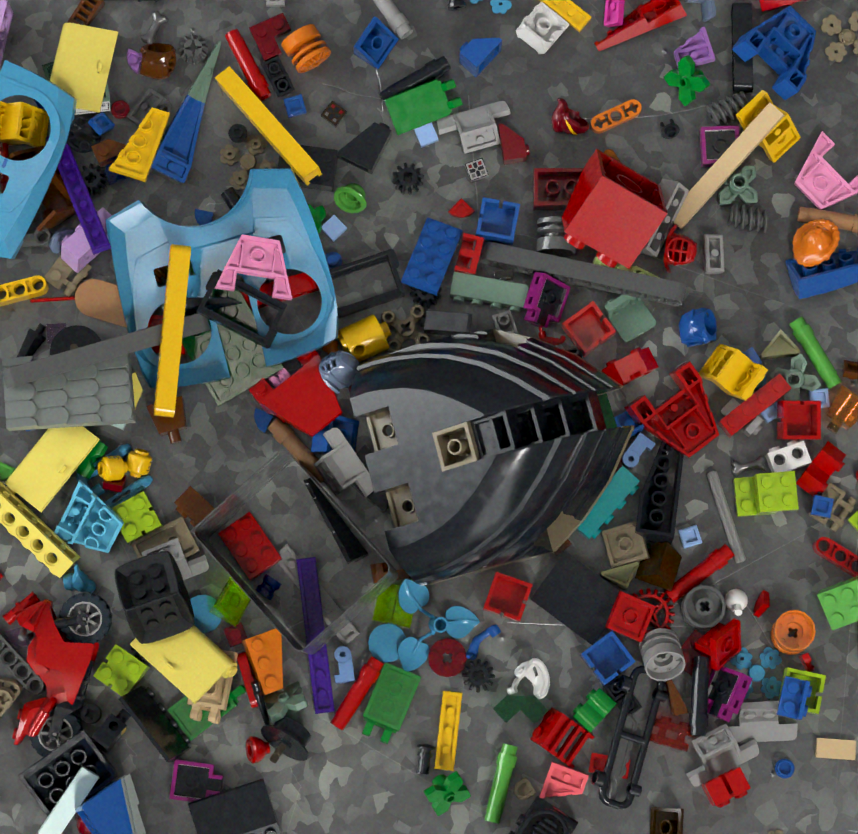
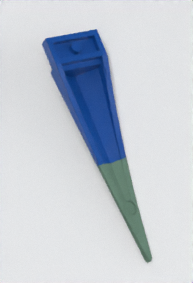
M221 41L216 43L163 135L151 169L181 184L185 182L192 166L202 114Z

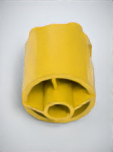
M374 314L338 330V339L343 346V351L352 354L358 362L389 349L387 338L392 335L386 321L379 323Z

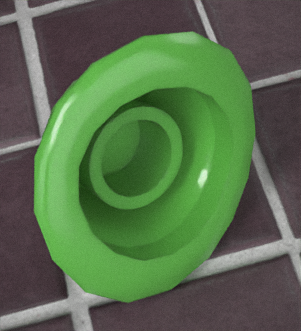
M349 183L346 186L337 188L334 192L336 205L347 213H359L367 206L365 191L359 184Z

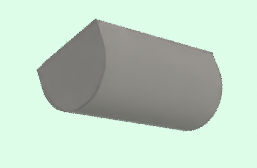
M704 234V273L721 274L725 272L723 234Z

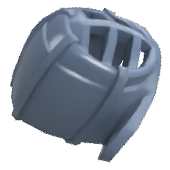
M331 352L321 360L319 372L326 385L336 394H339V389L348 388L352 385L357 372V366L360 363L348 352Z

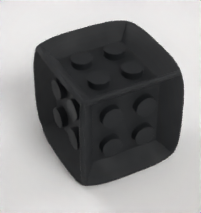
M169 551L156 552L127 562L115 569V582L121 605L134 636L141 644L152 643L174 636L194 626L195 618L190 597L178 565Z

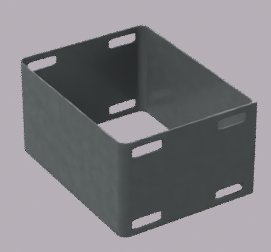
M285 450L277 452L190 531L295 650L310 655L315 654L398 578V572L308 470ZM294 461L306 472L389 567L386 575L305 648L301 647L209 541L211 535Z

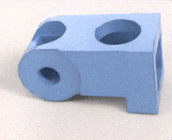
M640 432L624 453L622 464L630 469L636 467L639 457L644 450L651 451L655 443Z
M340 646L334 652L340 675H334L335 683L355 682L351 651L348 647Z

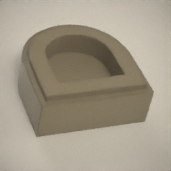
M526 776L514 786V794L521 800H527L537 793Z

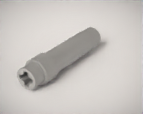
M373 0L388 21L389 27L394 33H397L401 40L413 32L409 26L408 19L399 11L392 0Z

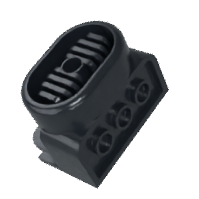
M537 796L526 814L519 816L515 823L518 825L514 832L511 830L509 834H572L578 821Z

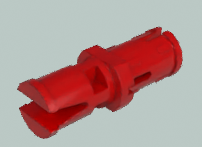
M32 591L21 602H16V606L2 617L11 625L17 620L16 616L21 611L40 602V599Z

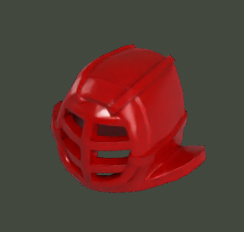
M678 224L671 228L666 239L663 261L668 273H672L669 267L670 264L676 266L694 262L697 254V243L693 239L681 233H674Z

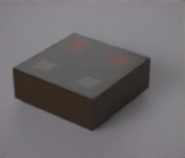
M332 100L322 112L321 117L336 128L346 116L347 111Z

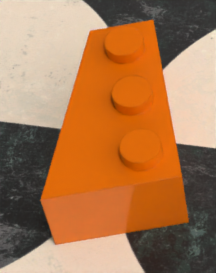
M275 628L243 640L244 649L255 679L259 681L263 696L283 689L281 633Z

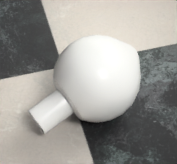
M740 589L730 590L724 598L727 609L734 612L737 616L742 614V610L748 604L747 595Z

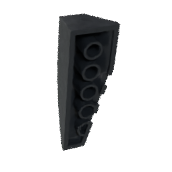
M664 441L661 442L639 497L635 533L652 542H668L671 545L675 534L684 455Z

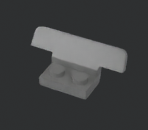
M498 101L446 116L437 120L439 135L457 130L464 154L501 144L494 119L510 115V109L505 101Z
M332 428L325 432L323 436L333 450L322 456L314 466L335 496L355 482L364 496L367 497L374 491L369 472L338 428Z
M178 538L141 552L144 557L156 552L169 551L178 565L183 580L206 572L209 569L205 555L187 562Z
M779 701L743 702L738 712L739 726L728 728L737 743H746L753 739L756 742L789 741L796 739L798 723L779 724L778 715H776Z
M724 724L706 733V736H700L691 741L703 765L686 773L693 786H700L756 757L759 754L757 742L753 739L738 746L727 724Z

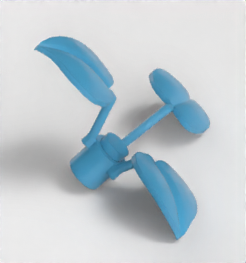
M409 579L403 580L398 591L400 607L409 614H413L419 609L420 612L430 618L428 626L431 630L418 640L414 637H407L400 642L398 657L403 670H415L428 658L429 646L422 643V640L434 635L435 632L443 633L445 631L453 638H463L480 623L479 619L470 610L461 606L448 608L445 612V618L430 614L422 608L429 601L427 587Z

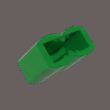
M593 688L586 696L588 701L584 705L580 703L573 710L575 713L573 718L589 733L617 704L600 688L597 691Z

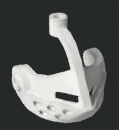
M532 658L521 663L514 671L516 678L512 686L507 688V693L510 696L517 693L519 682L526 676L532 682L535 697L537 699L544 698L550 686L547 667L538 658ZM534 666L536 667V670H537V673H538L537 676H535V673H534V670H533V667H534Z

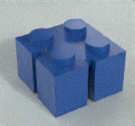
M483 197L476 236L483 237L486 241L513 245L520 204L503 201L501 209L499 208L500 200Z
M613 631L580 654L590 669L592 667L595 668L593 673L603 686L619 675L616 672L617 670L619 673H622L636 662Z

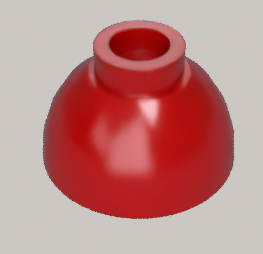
M250 736L247 739L246 754L252 764L260 762L266 754L270 753L268 742H264L261 738Z

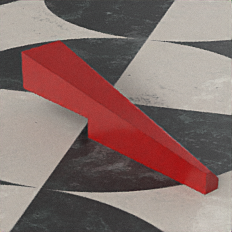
M650 0L644 5L640 4L623 19V25H620L614 31L610 29L607 32L606 38L599 42L596 41L594 44L598 51H601L685 17L687 14L679 0Z

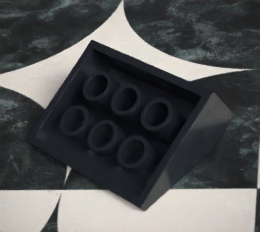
M565 551L530 600L589 644L593 645L605 630V625L619 590Z
M140 686L120 697L119 701L166 762H174L175 759H178L191 748L189 746L191 741L185 733L182 735L177 730L178 724L173 718L169 719L165 715L167 710L161 702L158 704L153 699L155 694L149 687L145 689L144 686Z
M84 729L18 775L47 816H49L82 766L99 776V779L85 799L118 776L116 769Z
M264 779L188 803L197 834H282Z

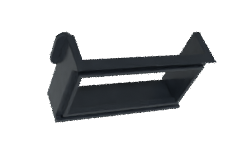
M393 249L329 269L332 280L388 262L397 286L395 290L338 308V319L405 297L397 271L399 262Z
M218 269L217 272H213L206 285L207 292L196 313L266 349L270 348L277 334L275 328L287 304L236 279L235 289L278 310L264 338L204 307L223 271Z

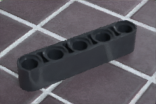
M732 3L731 34L733 48L738 39L752 29L751 3ZM732 50L733 93H739L740 91L752 93L753 57L744 62Z

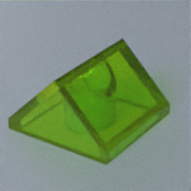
M229 577L209 612L236 627L251 599Z
M390 585L377 597L373 621L405 628L411 627L413 614L405 612L400 607L398 601L400 585Z

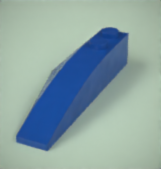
M858 247L857 251L846 252V249H838V253H832L829 260L813 267L799 265L794 258L785 260L793 290L799 299L824 294L858 282Z

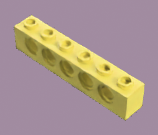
M0 482V523L7 528L11 535L21 542L23 547L29 549L38 561L43 562L53 575L61 578L79 560L80 556Z

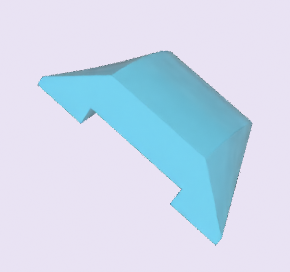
M79 480L63 517L54 532L62 540L68 541V544L73 545V543L85 545V548L109 553L124 521L111 507Z

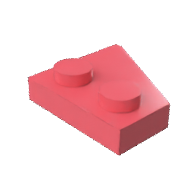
M552 761L539 798L582 794L589 774Z

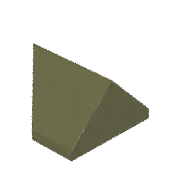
M780 329L759 358L766 360L794 357L800 354V349Z
M637 561L600 572V577L626 590L639 563Z

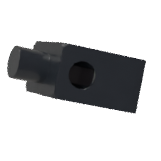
M124 709L117 716L110 714L91 737L99 749L106 754L110 752L126 732L127 725L125 723L131 715ZM111 726H117V727H118V728H117L116 730H114V731L110 729Z

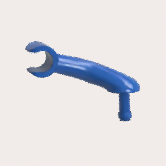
M496 624L473 638L466 652L467 659H476L480 643L491 635L493 638L501 632Z

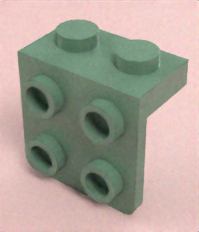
M621 295L616 299H610L604 306L606 317L625 343L632 341L656 326V320L640 298Z

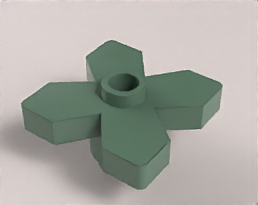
M744 166L740 173L735 174L733 172L723 183L727 187L719 193L720 206L731 205L737 196L745 205L758 202L757 191L748 185L756 178L755 166Z
M799 354L791 359L790 371L778 367L769 373L772 379L780 373L792 388L783 396L786 401L800 400L801 388L814 391L822 386L817 376L804 374L808 362L803 354ZM794 376L799 377L798 383L793 382L792 378Z
M298 681L288 685L282 693L273 692L263 697L265 705L269 709L268 713L272 722H276L284 718V716L296 720L300 716V710L308 706Z

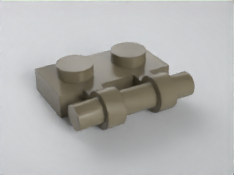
M60 255L43 278L57 290H60L65 285L67 288L63 294L69 297L72 292H76L77 286L82 279H86L92 267L87 264L70 282L68 278L75 271L61 259Z
M830 482L821 496L834 499L831 517L824 518L810 515L811 511L808 515L823 525L828 520L832 521L833 523L829 529L836 533L839 527L842 528L844 525V519L848 513L853 511L856 500L852 497L847 502L842 500L846 493ZM837 506H840L842 510L838 516H835L833 512Z

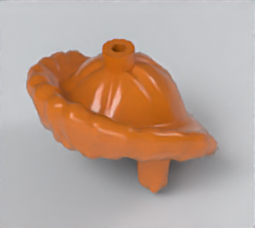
M816 219L798 228L792 241L793 257L797 263L804 267H813L829 260L840 241L838 226L830 220Z

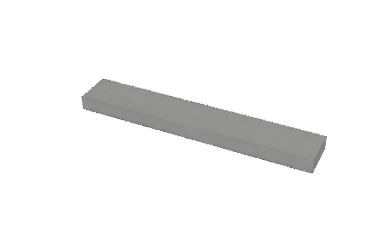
M286 544L277 551L282 557L278 564L300 590L296 559L299 558L290 546ZM319 584L323 619L329 626L343 612ZM349 622L336 635L346 646L360 633Z

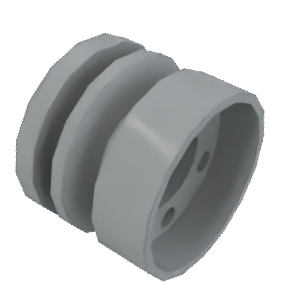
M662 628L652 630L644 635L642 643H639V648L646 674L656 681H667L679 676L683 672L686 663L678 635L672 630Z

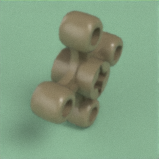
M414 305L410 310V316L404 320L398 319L391 310H386L382 313L381 321H386L388 326L396 329V336L388 341L389 349L387 351L389 353L401 350L402 343L408 339L414 340L416 344L421 343V339H426L427 342L431 341L428 334L419 333L415 328L416 322L425 316L423 306ZM420 310L421 314L416 315L414 312ZM386 316H391L392 319H391V320H386L385 317H386ZM407 326H409L410 332L406 331L402 334V327L406 328ZM396 344L398 347L392 349L391 345Z

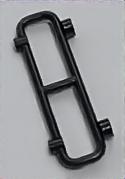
M644 666L636 667L631 672L630 677L622 675L618 680L617 688L624 691L625 696L604 772L595 770L591 777V784L599 787L598 795L601 802L608 807L619 810L628 808L632 804L634 796L639 797L641 795L642 786L638 785L658 708L660 702L664 703L668 697V692L664 691L665 681H657V686L652 692L653 701L643 737L623 731L637 678L641 673L646 674ZM621 738L640 744L631 781L626 787L627 795L623 802L609 799L606 795Z

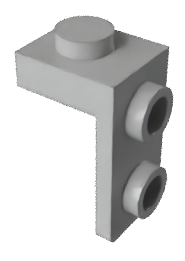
M732 398L720 411L721 414L726 416L738 407L740 403ZM757 416L743 427L741 431L747 437L752 433L756 435L763 428L760 424L764 420Z

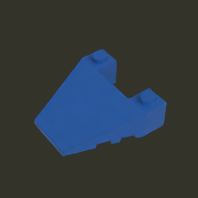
M789 6L742 35L732 50L744 62L758 54L779 75L772 89L786 100L798 93L806 81V69L810 64L809 55L813 50L816 30Z

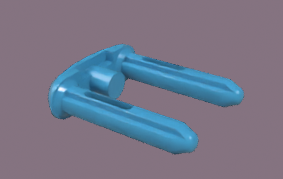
M123 444L106 456L118 455L123 458L128 455L132 447L130 444ZM101 459L93 464L94 468L98 466V462H100ZM95 470L89 479L77 473V481L81 480L96 496L99 497L105 493L99 483L92 488L88 485V481L98 475V470ZM152 476L141 477L123 489L122 492H118L105 501V503L113 508L150 486L153 481ZM130 491L128 495H126L116 503H113L116 499Z

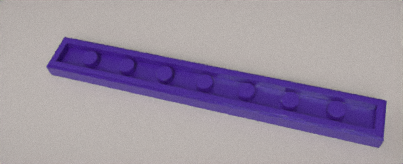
M66 144L57 167L92 253L95 255L111 249V245L70 146Z
M316 557L296 559L307 645L325 630ZM326 643L315 654H308L315 714L335 712Z

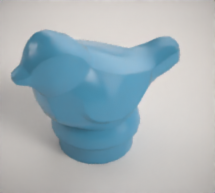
M78 564L74 565V573H68V575L63 577V584L66 590L87 591L89 593H94L96 590V583L79 569Z

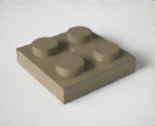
M636 521L602 531L612 569L650 558L644 537L635 533Z

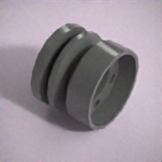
M562 216L537 219V226L539 227L537 234L545 237H540L536 240V252L559 257L572 256L576 253V248L564 239L565 232Z

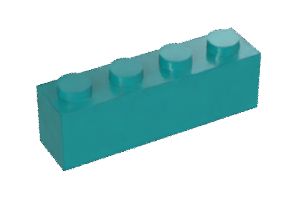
M622 466L613 476L585 521L576 530L587 540L591 537L595 539L602 531L600 529L602 524H608L614 518L612 513L615 509L621 510L627 503L625 498L629 494L633 496L640 488L637 485L640 480Z

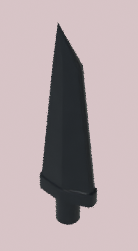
M186 297L185 316L196 313L204 297ZM209 297L204 307L212 310L241 302L230 297Z
M39 323L35 331L31 328L28 330L17 357L34 355L46 339L42 336L46 326Z
M259 681L251 682L253 693L265 725H271Z

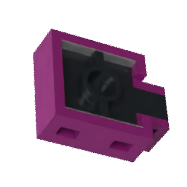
M739 126L700 128L701 167L713 166L739 137Z
M535 272L523 306L527 310L524 320L536 327L547 328L549 322L559 323L571 287L546 273Z
M722 667L718 671L713 670L708 683L709 707L707 713L718 719L730 722L733 713L738 715L753 678L726 667Z
M175 759L169 799L193 802L211 796V794L220 793L224 776L214 775L215 765Z

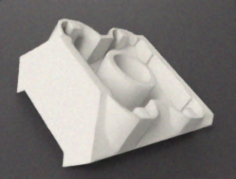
M540 2L534 7L530 15L522 20L521 25L516 29L518 38L524 40L538 54H545L567 29L569 23L543 2Z

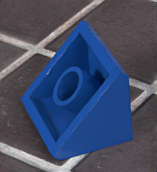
M374 16L354 45V55L374 68L379 69L399 38Z

